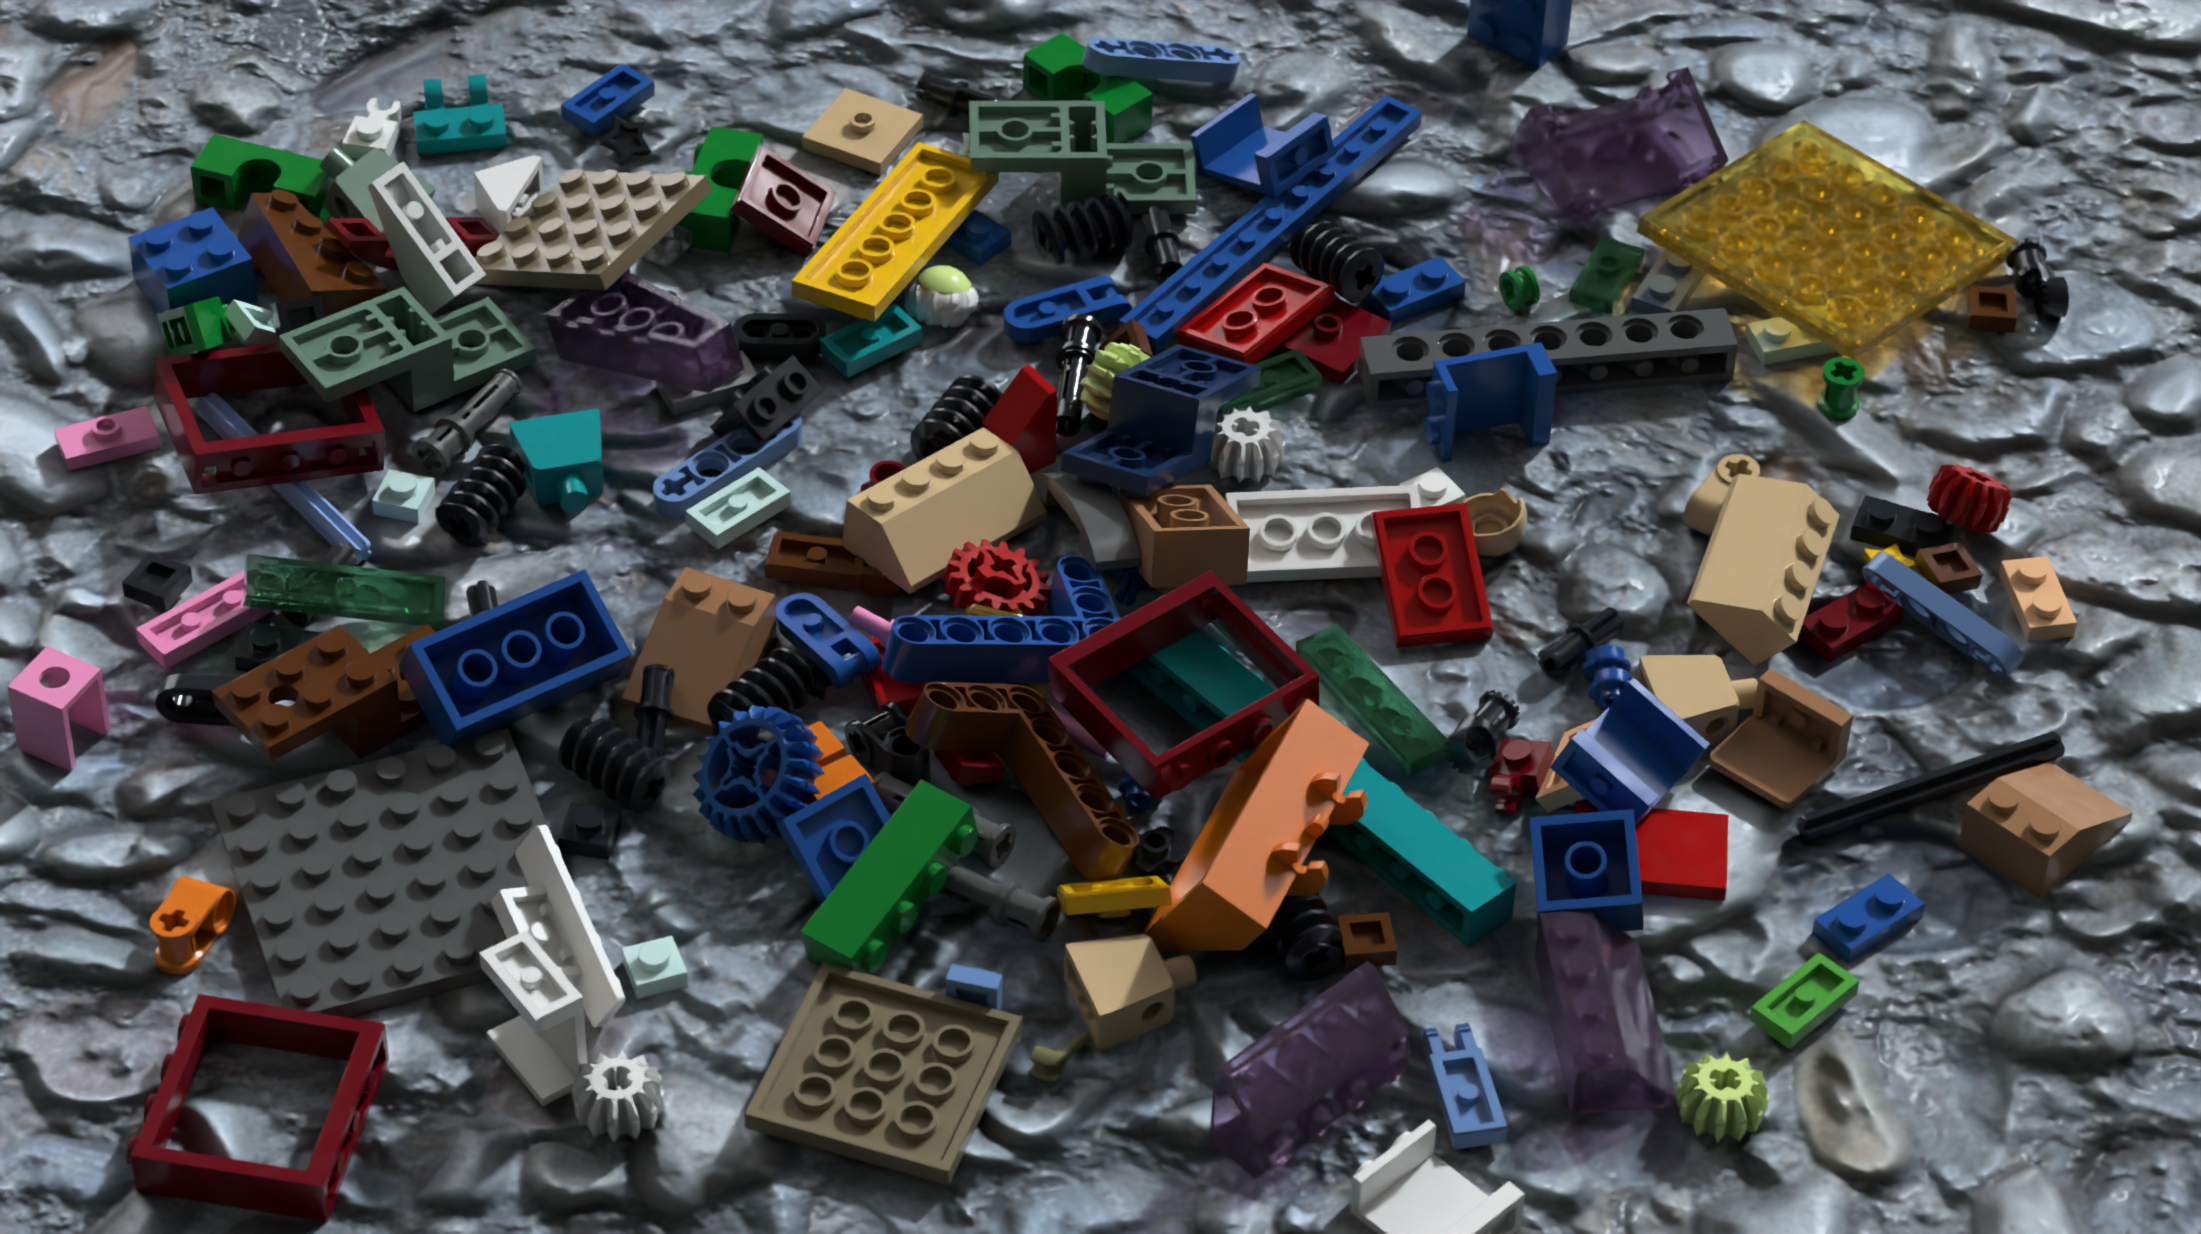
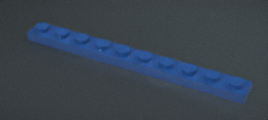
M1388 95L1382 97L1333 139L1336 155L1276 197L1271 195L1265 196L1119 320V328L1131 318L1144 326L1151 351L1157 353L1176 336L1175 332L1234 287L1421 126L1422 112Z

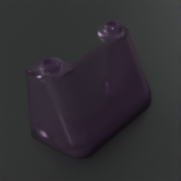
M1688 67L1668 72L1666 75L1668 84L1663 88L1652 90L1650 85L1642 87L1636 97L1567 116L1563 108L1555 110L1553 113L1550 104L1528 110L1511 137L1510 144L1516 158L1562 217L1565 219L1573 218L1575 222H1583L1596 216L1599 211L1693 186L1694 190L1703 189L1718 180L1717 174L1722 171L1729 159Z

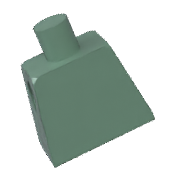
M334 148L325 156L320 164V168L333 179L324 200L325 208L333 218H367L380 232L385 234L368 185L400 163L380 149H372L358 161L354 162L340 148ZM412 172L432 199L436 188Z

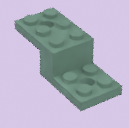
M969 101L970 172H1059L1060 206L1064 208L1070 202L1077 201L1082 204L1084 199L1090 197L1099 200L1103 194L1111 193L1116 196L1117 192H1121L1127 200L1131 215L1146 214L1150 212L1149 208L1152 206H1158L1159 210H1167L1169 215L1196 214L1192 143H1106L1104 101ZM1010 135H1020V136H1022V137L1013 138V137H1008V136H1010ZM1144 177H1153V178H1156V179H1155V180H1145V179H1142V178H1144Z
M405 287L279 335L280 351L326 403L385 380L410 409L416 412L489 382L501 369H509L514 372L537 362L535 346L489 297L434 319ZM469 344L475 348H467L464 346ZM344 351L347 354H337V352Z

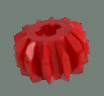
M1956 463L1942 465L1938 474L1934 475L1929 486L1930 492L1927 501L1930 509L1938 513L1940 518L1947 519L1954 525H1960L1967 530L1972 529L1982 534L1997 532L2001 522H2004L2010 509L2008 506L2012 496L2008 487L2001 484L1998 479L1986 475L1985 472L1976 471L1970 466L1963 467Z

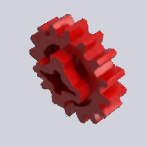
M982 539L979 547L967 541L962 550L955 548L943 575V581L947 582L944 590L945 594L956 596L953 603L956 608L967 606L970 610L968 616H1041L1051 591V586L1047 585L1048 572L1037 571L1040 564L1038 559L1027 560L1024 557L1025 550L1022 548L1017 549L1015 552L1008 550L1007 542L1001 541L998 547H993L987 539Z

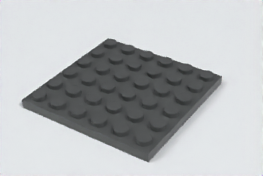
M508 728L470 737L450 747L441 744L210 800L212 815L279 1007L341 1017H352L492 981L481 968L479 953L507 938L490 901L499 890L529 886L516 859L515 851L535 826H548Z

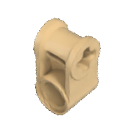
M1732 454L1721 459L1703 484L1697 487L1690 496L1683 514V525L1711 537L1732 478L1738 474L1760 477L1758 463L1751 457L1742 454Z

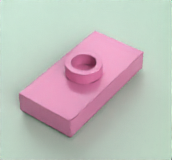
M147 406L54 429L55 440L68 471L161 448L160 435Z

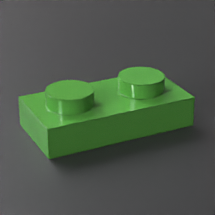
M1818 952L1751 1006L1749 1021L1791 1049L1855 997L1858 993L1860 980Z

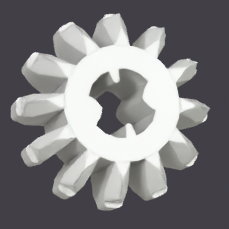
M1251 406L1246 411H1238L1234 407H1230L1227 415L1217 414L1211 460L1208 462L1209 468L1218 469L1221 478L1236 477L1239 484L1244 478H1251L1259 483L1263 474L1274 475L1276 467L1282 463V457L1285 454V441H1283L1281 421L1270 419L1269 411L1255 413L1252 411Z
M622 1049L617 1058L609 1059L600 1053L596 1062L597 1065L582 1064V1069L579 1073L580 1077L574 1079L572 1099L575 1103V1116L579 1121V1125L588 1126L593 1138L607 1132L614 1143L620 1134H628L637 1140L640 1128L654 1129L657 1115L662 1113V1107L665 1104L664 1090H662V1081L658 1068L648 1067L644 1055L629 1060Z

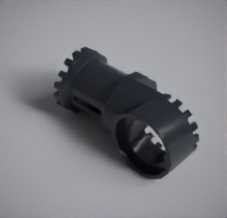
M2025 238L2024 242L2018 240V245H2012V249H2007V255H2005L2007 266L2016 275L2014 278L2016 291L2024 298L2033 299L2037 318L2065 317L2069 306V292L2065 278L2063 276L2055 277L2054 271L2050 266L2046 265L2047 255L2044 245H2040L2039 241L2036 242V239L2033 238L2031 241Z
M1495 689L1490 692L1487 690L1479 698L1477 710L1472 715L1464 717L1459 722L1455 731L1449 735V741L1446 742V746H1449V749L1445 751L1446 754H1450L1448 761H1453L1454 763L1452 767L1459 769L1458 773L1464 772V775L1472 774L1489 768L1495 763L1500 736L1505 730L1512 729L1519 722V707L1514 706L1515 701L1513 699L1511 701L1508 700L1509 695L1505 694L1502 697L1500 691L1496 693ZM1505 711L1503 718H1499L1498 716ZM1467 748L1477 752L1479 755L1477 761H1474L1469 756Z

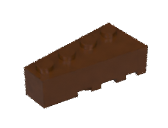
M273 190L272 193H251L237 239L252 257L254 271L265 275L263 286L268 294H276L280 302L321 295L325 317L386 294L388 288L373 274L372 269L361 263L323 226V222L319 218L313 216L298 202V198L294 194L284 190Z

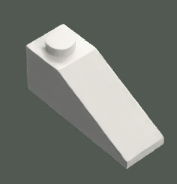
M404 161L368 185L402 279L430 315L486 275Z

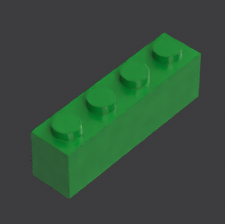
M921 779L800 931L808 960L819 966L825 962L865 974L877 971L883 964L888 948L900 933H906L913 926L918 910L930 895H935L942 889L950 869L960 857L967 856L975 846L978 830L972 805Z

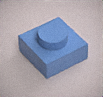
M951 964L946 977V996L1002 1011L1003 974L989 972L980 968Z

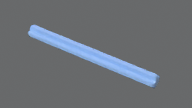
M209 393L205 398L200 397L198 400V415L224 440L259 435L218 394ZM307 480L271 485L331 545L336 542L351 545L357 556L355 565H358L362 560H368L372 553L369 550L371 546L370 541Z

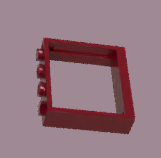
M278 343L154 358L153 397L194 494L384 470L385 429L366 389L363 388L340 398L352 424L205 442L187 402L188 398L205 397L209 393L221 395L309 384L308 381L286 356L279 351ZM344 351L337 352V354H347ZM359 448H364L367 455L358 456ZM206 467H214V475L202 476L205 473Z
M1211 570L1047 658L1049 693L1155 801L1173 791L1185 788L1191 781L1214 768L1223 767L1232 758L1255 745H1260L1307 698L1319 706V674ZM1212 623L1279 689L1156 756L1090 688L1205 625Z
M198 994L190 1015L184 1014L180 1020L177 1034L178 1044L174 1053L167 1054L164 1058L160 1076L161 1084L157 1094H150L146 1101L142 1130L139 1136L133 1135L128 1144L126 1164H132L136 1191L327 1222L389 1061L385 1023ZM210 1039L348 1061L306 1171L166 1148Z

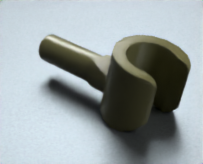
M1083 1031L1056 1051L1037 1045L1030 1056V1060L1035 1062V1065L1029 1071V1076L1056 1084L1063 1075L1066 1062L1071 1059V1056L1091 1042V1035Z

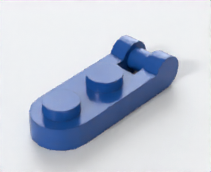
M1102 275L1017 299L1009 303L1004 310L1003 328L1005 334L1011 339L1029 344L1060 335L1062 321L1070 315L1086 314L1097 319L1099 323L1109 321L1111 324L1118 325L1119 320L1132 310V306L1124 295L1118 294L1119 288L1110 276Z
M797 593L785 597L777 604L776 622L780 633L811 661H814L827 674L828 679L835 688L841 689L853 682V676L862 671L869 674L882 667V658L876 646L820 597L811 593ZM848 653L851 654L850 656H848V657H846V658H844V659L842 658L843 656H845V655L848 654Z

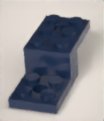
M1177 344L1115 375L1107 430L1063 452L1060 471L1077 475V480L1084 484H1107L1120 488V492L1125 496L1134 498L1147 497L1152 492L1169 485L1174 480L1191 473L1211 460L1218 408L1259 386L1262 368Z

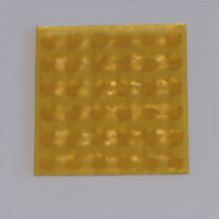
M1802 120L1640 216L1636 231L1653 241L1657 246L1687 261L1694 268L1704 271L1724 283L1728 288L1738 291L1760 304L1765 310L1777 314L1797 326L1801 331L1811 334L1833 347L1838 353L1846 355L1853 360L2005 263L2007 249H2012V245H2018L2017 239L1806 120Z

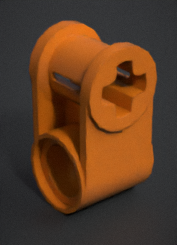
M186 876L179 877L175 881L169 895L158 910L152 914L150 919L151 933L158 939V946L154 953L155 961L161 971L167 974L180 975L193 971L200 965L203 957L218 936L228 928L232 920L236 905V896L232 889Z

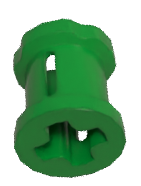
M1838 357L1832 358L1824 364L1822 377L1825 381V388L1821 392L1817 404L1819 411L1823 415L1837 420L1850 419L1856 415L1860 404L1857 389L1864 382L1865 370L1860 363L1850 358Z

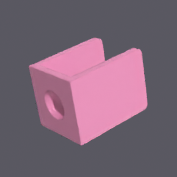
M46 646L7 686L18 748L23 752L65 770L71 771L76 766L69 720L103 735L110 730L102 669ZM45 675H47L49 688L44 687L40 683Z

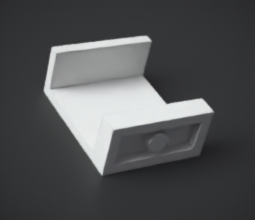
M525 930L479 953L480 965L483 971L520 1014V1016L487 1031V1039L540 1104L544 1106L572 1092L574 1079L580 1077L579 1073L581 1072L582 1064L588 1063L583 996L528 931Z
M1429 1119L1413 1132L1401 1134L1388 1151L1374 1161L1368 1160L1364 1162L1353 1175L1351 1181L1350 1212L1377 1234H1515L1521 1229L1525 1193L1508 1181L1492 1195H1486L1434 1154L1437 1125Z

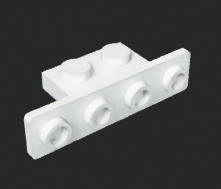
M535 826L515 851L516 859L529 886L499 890L490 902L506 938L509 939L527 930L583 996L584 1009L592 1026H605L625 1002L621 983L611 967L602 947L601 939L595 932L582 903L581 895L574 886L562 859L560 849L555 844L548 826Z

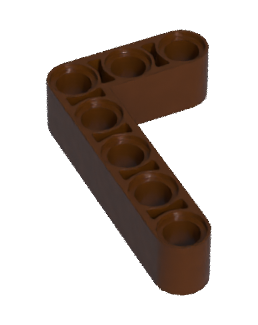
M958 682L927 683L905 724L904 730L906 735L917 745L931 750L1000 752L1081 874L1091 882L1120 879L1139 844L1140 838L1138 833L1047 700L1034 689L1022 685Z

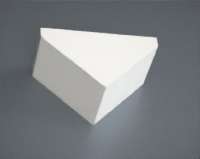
M532 155L474 172L477 209L482 217L500 234L505 232L504 227L506 224L519 218L532 206V201L544 193L542 157Z

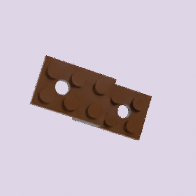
M339 624L212 691L213 703L270 762L330 730L362 759L429 723L398 665L410 643L436 632L428 624H425L380 649L369 653ZM282 700H290L295 702L293 705L288 707L282 704H275L276 702Z

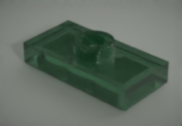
M1602 236L1570 288L1569 302L1612 314L1643 263L1645 249Z

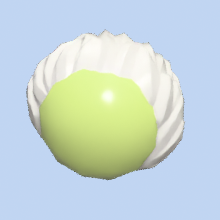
M937 265L927 268L921 273L916 274L905 287L906 298L904 305L910 317H916L920 322L925 321L928 326L958 327L967 320L976 309L978 303V294L972 288L971 282L963 272L951 266Z

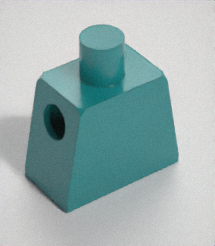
M599 408L509 422L511 450L518 453L524 462L525 472L523 476L526 479V486L535 503L540 505L560 503L564 511L577 513L588 506L589 498L600 496L604 492Z

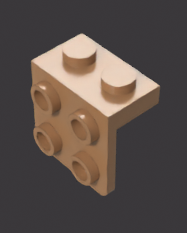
M1770 668L1758 679L1753 714L1710 753L1709 764L1715 770L1778 807L1790 809L1846 758L1853 715Z

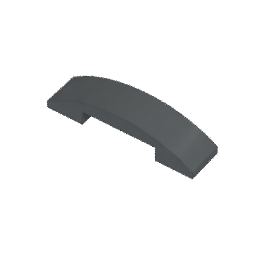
M1063 471L1031 475L1033 484L1045 505L1060 504L1079 529L1078 549L1095 571L1141 567L1142 556L1130 521L1117 496L1107 484H1084L1077 480V475Z

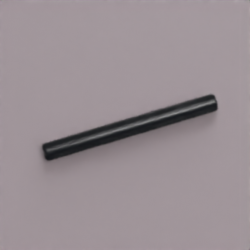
M2051 731L1804 814L1797 818L1796 828L1799 831L1801 840L1810 843L1979 786L1998 777L2056 760L2065 754V746L2062 743L2061 736L2057 732Z

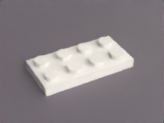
M1418 485L1226 493L1225 501L1250 528L1247 582L1381 577L1370 524L1371 513L1421 507Z

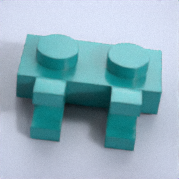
M485 74L468 76L470 107L444 109L441 78L423 80L426 110L413 112L418 155L507 147L502 104L489 105Z

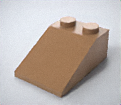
M1212 485L1163 486L1144 498L1125 496L1120 492V488H1118V500L1130 521L1142 556L1141 567H1138V570L1151 588L1158 592L1169 593L1210 570L1229 588H1231V585H1247L1250 528Z
M685 567L663 599L623 693L622 705L635 708L641 699L644 667L650 664H663L668 666L667 670L672 668L675 671L670 706L674 712L673 721L713 733L715 727L709 719L707 706L711 698L719 690L725 689L732 680L739 679L747 669H752L764 657L777 637L775 594Z
M2048 762L1998 777L1966 804L1958 846L2041 899L2131 821L2133 813L2057 765Z

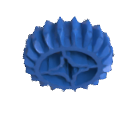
M752 705L748 713L735 710L732 723L719 721L720 733L717 737H706L710 747L706 754L696 755L703 765L701 770L692 774L696 782L700 784L692 795L701 803L699 812L703 814L705 819L710 821L709 824L716 831L728 835V837L738 842L744 841L747 843L750 840L753 843L759 842L764 844L768 837L782 839L776 823L806 807L810 795L821 794L814 785V781L825 774L821 767L816 764L824 754L815 745L818 737L813 734L812 730L806 728L803 720L791 713L788 714L778 707L773 708L769 706L766 709L762 706Z

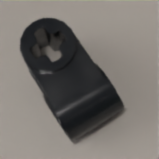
M894 702L883 704L878 713L861 722L859 720H852L845 725V738L852 753L859 761L866 763L877 775L881 772H887L892 777L913 787H916L921 779L930 783V749L917 745L906 735L904 728L908 717Z

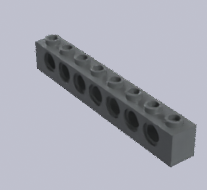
M1725 308L1360 337L1358 376L1367 409L1428 404L1426 384L1432 381L1433 361L1541 342L1557 371L1555 394L1732 380L1738 343Z

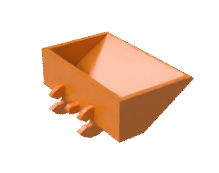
M1307 698L1238 765L1169 885L1172 905L1156 907L1141 934L1151 937L1158 951L1244 950L1267 929L1285 895H1311L1318 893L1328 880L1329 869L1326 862L1311 861L1309 866L1302 864L1316 839L1324 833L1328 825L1356 823L1365 813L1368 799L1364 790L1350 791L1348 796L1341 794L1370 743Z

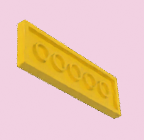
M918 142L792 279L791 296L810 301L815 305L836 309L860 319L875 322L999 182V173L970 172V157Z

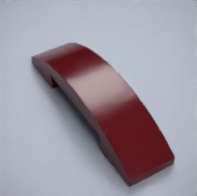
M445 217L474 258L482 246L496 240L500 235L483 217ZM367 218L327 219L325 227L357 257L378 267L399 271L386 234L380 232Z

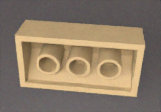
M983 427L847 499L842 545L849 552L864 559L865 563L869 566L877 568L881 571L882 575H886L889 580L911 594L944 575L948 561L955 548L962 550L967 541L979 547L982 539H987L993 547H996L1001 541L1005 542L1045 520L1047 511L1018 450Z
M1746 474L1736 475L1732 478L1687 605L1754 666L1797 642L1840 515L1827 500L1821 498L1807 484Z

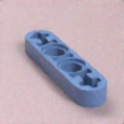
M1093 37L1088 40L1082 63L1087 69L1101 75L1217 83L1233 82L1241 61V57L1235 51L1218 45Z
M797 413L763 442H758L747 428L741 425L661 475L653 484V505L655 511L660 516L668 519L685 518V511L756 468L764 469L794 450L802 441L801 415ZM743 447L757 450L756 453L751 455H740L734 451ZM710 469L722 472L721 475L710 478L699 475L701 471Z
M1882 551L1878 552L1862 569V575L1867 583L1871 581L1902 606L1906 614L1995 676L2002 679L2008 678L2024 661L2022 651L2008 636L1890 554Z

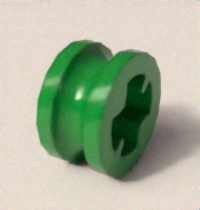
M1523 265L1517 267L1514 272L1509 270L1501 273L1499 277L1500 293L1510 310L1517 311L1523 309L1524 305L1532 306L1539 302V284L1529 267Z

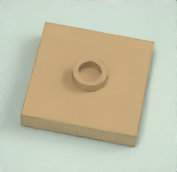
M845 88L802 136V149L881 176L923 127V114Z

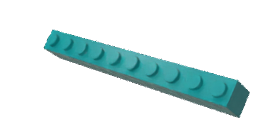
M1199 630L1125 669L1201 732L1275 691L1264 682L1260 675L1248 670L1233 658L1226 648L1217 645ZM1255 745L1234 757V759L1241 763L1259 745ZM1362 757L1341 795L1348 796L1350 791L1364 790L1368 799L1365 813L1356 823L1328 825L1324 832L1466 947H1470L1512 919L1516 882L1510 875L1477 852L1469 841L1458 837L1443 825L1431 811L1423 809L1404 794L1397 784L1389 782Z

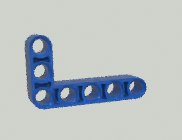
M1068 555L1062 557L1056 566L1051 591L1047 599V607L1051 616H900L892 623L882 666L885 673L892 679L906 683H1049L1047 658L1120 619V616L1101 571H1095L1083 556ZM1114 676L1108 678L1107 680L1101 683H1107L1114 678Z

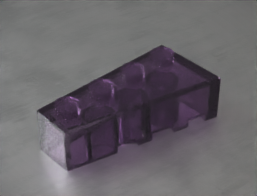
M625 272L607 290L581 289L545 313L561 360L706 393L724 386L730 378L745 369L730 322L628 272Z

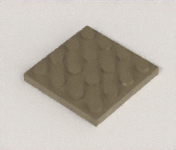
M579 168L569 170L558 178V183L547 193L535 198L531 203L532 206L525 213L506 224L504 227L505 232H502L496 240L482 246L477 251L475 260L486 275L474 284L607 290L712 192L706 175H688L684 172L655 174L650 171L622 173L616 170H606L603 172L583 171V169Z
M823 962L745 1112V1128L949 1185L1022 1032V1016Z

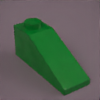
M216 296L158 313V321L169 356L192 354L233 341L230 332L234 331L235 328L224 315L228 304H221L220 297Z

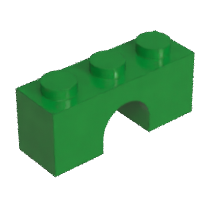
M1063 32L1023 54V89L1040 101H1104L1106 143H1127L1152 128L1153 93L1130 77L1101 75L1087 69L1082 63L1086 47Z
M710 127L704 143H698L696 146L692 171H686L685 174L706 175L712 192L675 225L677 245L730 253L741 227V217L731 212L730 208L753 153L760 145L763 146V134Z
M213 134L190 165L195 202L236 211L241 203L251 196V193H272L273 190H284L294 194L298 198V202L313 216L319 218L323 224L331 215L325 208L324 200L333 179L320 168L322 162L320 159Z

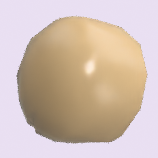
M1502 488L1494 494L1479 493L1464 499L1462 502L1467 503L1478 555L1495 558L1514 550L1524 539L1527 528V512L1523 498H1519L1517 501L1507 489Z

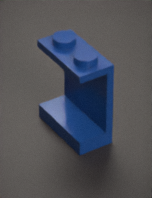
M1251 93L1190 135L1199 174L1274 197L1336 155L1327 115L1314 112L1288 131L1282 132L1263 126L1257 95Z
M1540 342L1433 361L1432 381L1426 384L1429 417H1424L1423 433L1427 444L1434 445L1442 463L1451 461L1454 434L1519 422L1531 447L1549 444L1557 371L1543 344Z
M1633 677L1610 707L1585 731L1581 728L1571 738L1550 768L1601 812L1634 809L1636 826L1688 773L1710 743Z

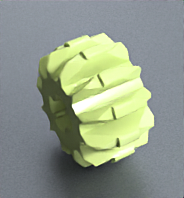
M1110 342L1104 351L1097 350L1093 363L1086 365L1088 368L1086 377L1080 382L1084 387L1080 400L1087 405V410L1093 412L1094 416L1107 422L1114 376L1149 359L1150 356L1143 353L1142 349L1131 344L1128 346L1124 343Z
M1727 1051L1721 1059H1715L1711 1055L1704 1053L1699 1063L1688 1062L1676 1091L1681 1123L1694 1124L1696 1137L1707 1132L1714 1134L1717 1143L1724 1135H1730L1740 1142L1746 1131L1756 1132L1761 1124L1764 1111L1767 1110L1769 1101L1768 1088L1764 1086L1763 1071L1751 1070L1748 1058L1738 1062L1731 1060Z

